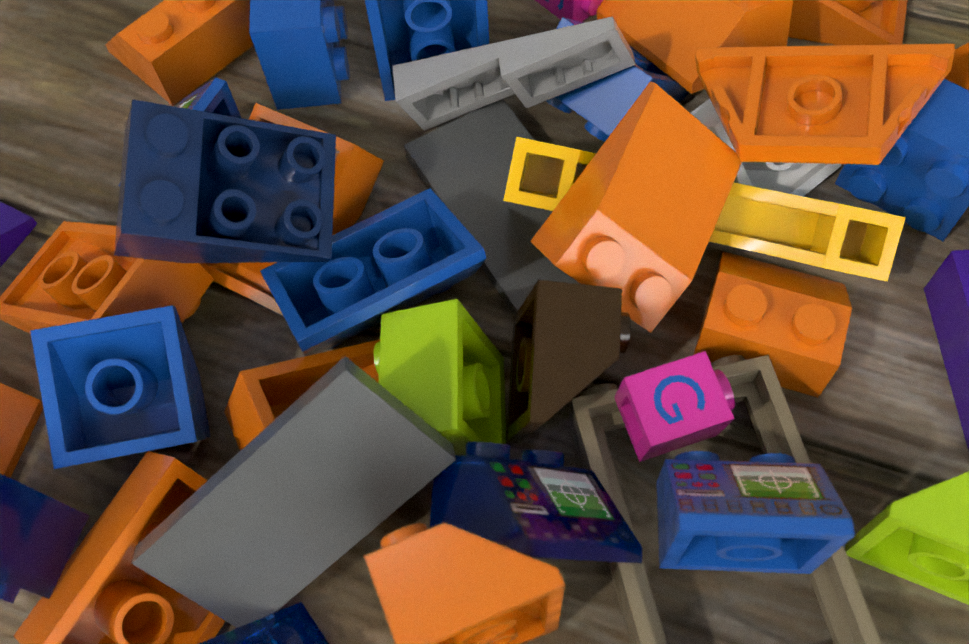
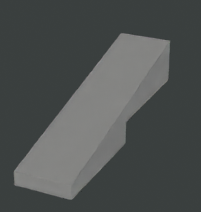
M612 16L393 65L395 101L425 131L513 94L519 98L527 109L636 65L630 46Z

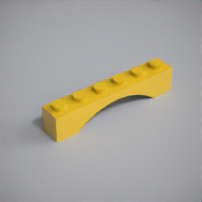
M516 137L503 201L553 211L596 153ZM733 183L709 242L888 282L906 217Z

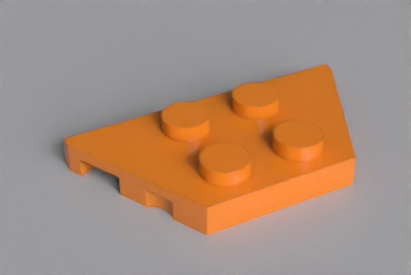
M955 44L696 48L695 61L697 73L740 162L879 165L951 71Z

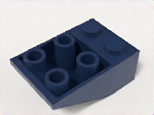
M132 99L124 136L114 255L178 263L328 262L332 259L336 135Z

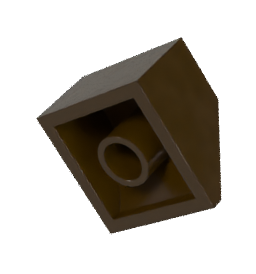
M538 279L514 316L506 442H521L620 358V354L626 352L630 339L631 320L629 313L621 312L622 289Z

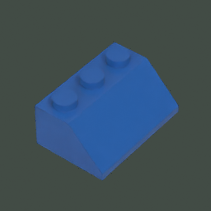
M365 0L385 101L395 100L393 65L490 44L487 0Z
M429 188L332 235V259L328 262H277L260 270L303 355L309 356L332 349L348 338L380 323L381 314L407 309L435 294L448 290L456 283L474 275L487 257L480 243L434 191Z

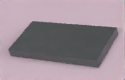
M501 99L405 144L404 149L406 158L427 189L431 188L484 248L487 259L481 265V268L515 316L538 279L580 283L557 268L530 242L553 211L503 201L516 137L534 140V138L504 99Z
M345 356L135 547L132 564L249 635L456 460L453 444Z

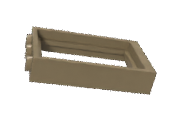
M731 355L712 362L713 370H721L727 377L735 402L744 401L763 454H787L794 457L795 463L811 464L769 355L745 360L742 355ZM610 383L596 385L583 391L578 398L571 400L569 426L582 472L592 475L595 480L594 483H597V486L600 488L598 491H602L600 494L603 495L600 496H603L602 499H607L605 502L608 503L605 504L611 510L610 512L616 520H621V522L596 521L599 533L604 540L602 544L630 644H667L605 435L607 431L625 428L624 421L614 399L618 386ZM612 529L620 542L610 541L605 531L612 533ZM616 529L628 530L634 542L622 540ZM619 531L622 538L631 539L627 531ZM608 534L610 538L616 539L613 534ZM842 546L811 574H808L833 643L882 644L845 548Z

